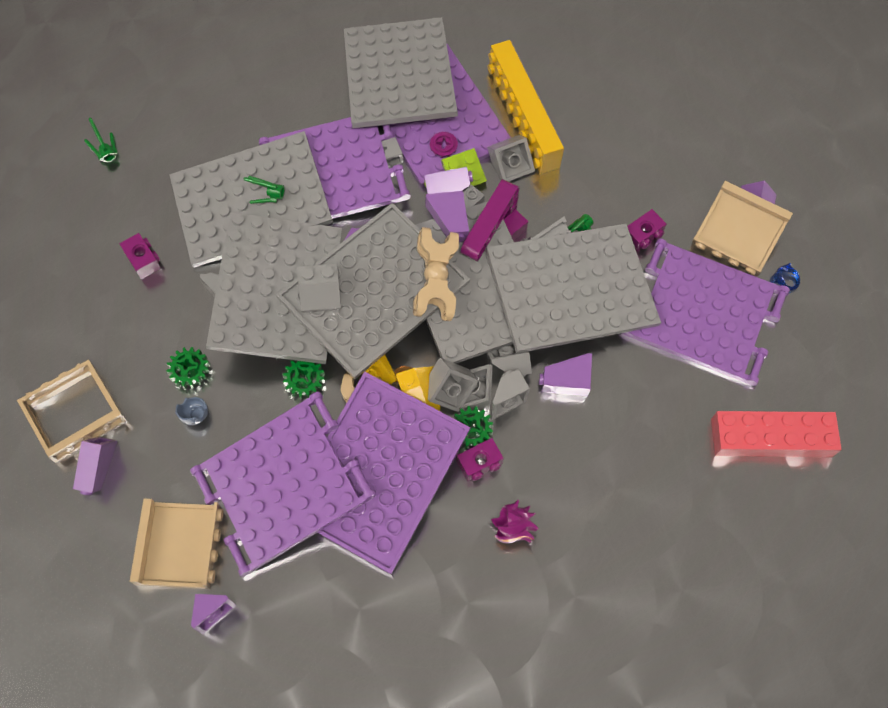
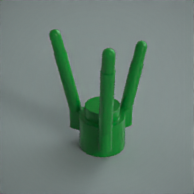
M89 118V122L100 143L99 150L87 139L84 140L85 143L97 155L99 161H113L118 154L113 133L110 132V146L103 142L92 118Z
M253 176L243 178L244 181L267 187V196H270V198L250 200V204L277 203L278 199L282 200L284 197V185L274 184Z
M583 214L569 225L568 229L571 232L575 230L578 232L591 230L594 221L589 215Z

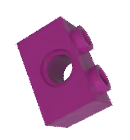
M653 209L627 226L636 252L641 248H647L652 240L661 238L665 233L664 229L667 224Z
M140 233L119 243L141 279L161 269L158 264L161 261L155 251H150L151 244L147 238L143 239Z
M493 438L457 455L456 461L468 482L472 479L473 481L479 480L488 471L494 472L500 469L504 458ZM483 458L486 463L479 465L476 463V459Z

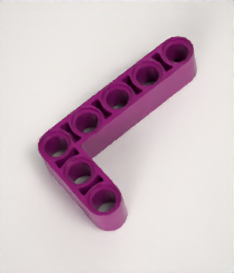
M504 179L500 181L465 239L460 250L461 254L475 261L481 258L504 217H507L517 209L519 186Z

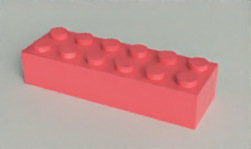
M717 411L711 418L715 456L834 457L841 451L836 412Z

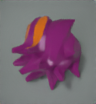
M517 500L513 504H507L502 507L499 518L491 519L498 529L495 537L500 542L512 543L518 540H526L530 543L532 542L531 539L534 540V536L529 531H537L539 528L529 520L536 514L528 512L530 506L518 507L519 500Z

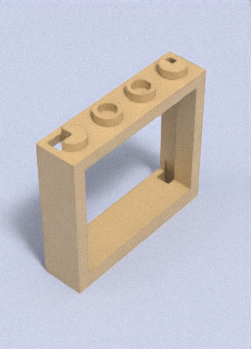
M89 359L81 364H77L73 369L61 373L52 381L43 383L38 389L26 393L24 397L17 400L47 456L55 463L80 449L81 441L100 437L127 421ZM92 375L113 411L53 446L32 408Z

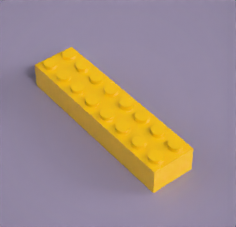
M507 40L491 45V50L488 54L490 60L488 71L494 77L495 86L500 89L501 98L503 101L505 100L507 111L509 114H512L515 127H518L520 136L527 138L534 167L538 168L540 174L559 169L564 147L511 41Z

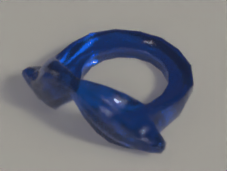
M791 263L781 266L773 274L774 283H778L780 286H787L790 291L799 287L800 275L791 267ZM779 272L792 273L796 277L795 286H788Z

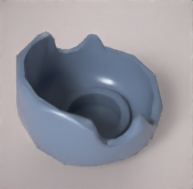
M199 397L185 398L181 405H176L175 413L181 422L189 426L198 425L207 417L208 405Z

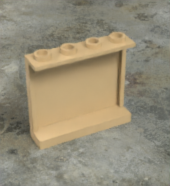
M725 181L694 237L693 243H695L694 246L698 249L711 251V254L719 259L722 257L727 259L728 263L735 267H738V265L744 267V271L751 275H759L793 213Z
M143 499L130 582L139 586L210 589L211 583L215 581L213 565L218 559L216 544L221 538L219 522L223 520L224 511L218 502H214V505L161 503L154 502L152 499Z

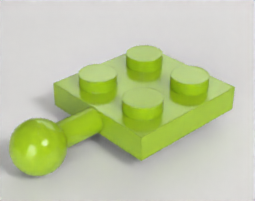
M475 148L441 160L444 171L467 167V170L472 172L473 182H470V186L473 185L475 187L487 182Z

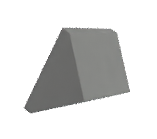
M488 364L470 370L479 381L462 406L463 410H467V406H470L471 410H474L476 406L478 411L483 409L485 411L490 410L493 365Z

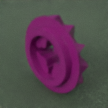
M449 132L436 133L430 140L431 151L435 153V156L441 155L442 158L447 155L450 157L452 153L456 152L458 147L456 137ZM445 140L446 146L444 149H442L441 145Z

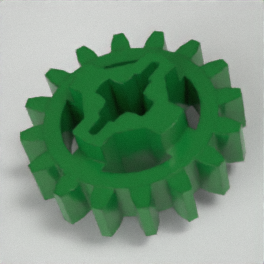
M184 347L182 353L178 350L176 351V357L170 356L172 362L167 363L170 369L166 371L170 375V380L177 387L182 384L184 389L187 388V385L194 388L195 383L201 385L200 380L207 379L205 373H210L208 368L210 363L207 360V356L202 354L200 349L195 352L193 347L189 351ZM195 359H198L201 365L198 364V362H196ZM176 371L181 373V377L177 375Z
M291 361L292 366L285 367L288 373L282 374L285 379L283 384L287 386V392H291L293 397L299 394L300 399L304 395L309 398L311 393L317 392V389H323L320 383H325V378L323 377L325 373L324 370H321V364L316 365V363L305 361L295 363Z
M467 406V411L461 408L460 415L454 414L455 420L469 427L475 426V428H471L463 442L466 444V449L469 448V445L475 447L477 444L483 443V440H489V435L493 433V430L490 429L493 427V422H488L491 416H484L485 410L483 409L479 412L477 406L474 410ZM481 422H483L485 426V431L483 430V427L480 426Z

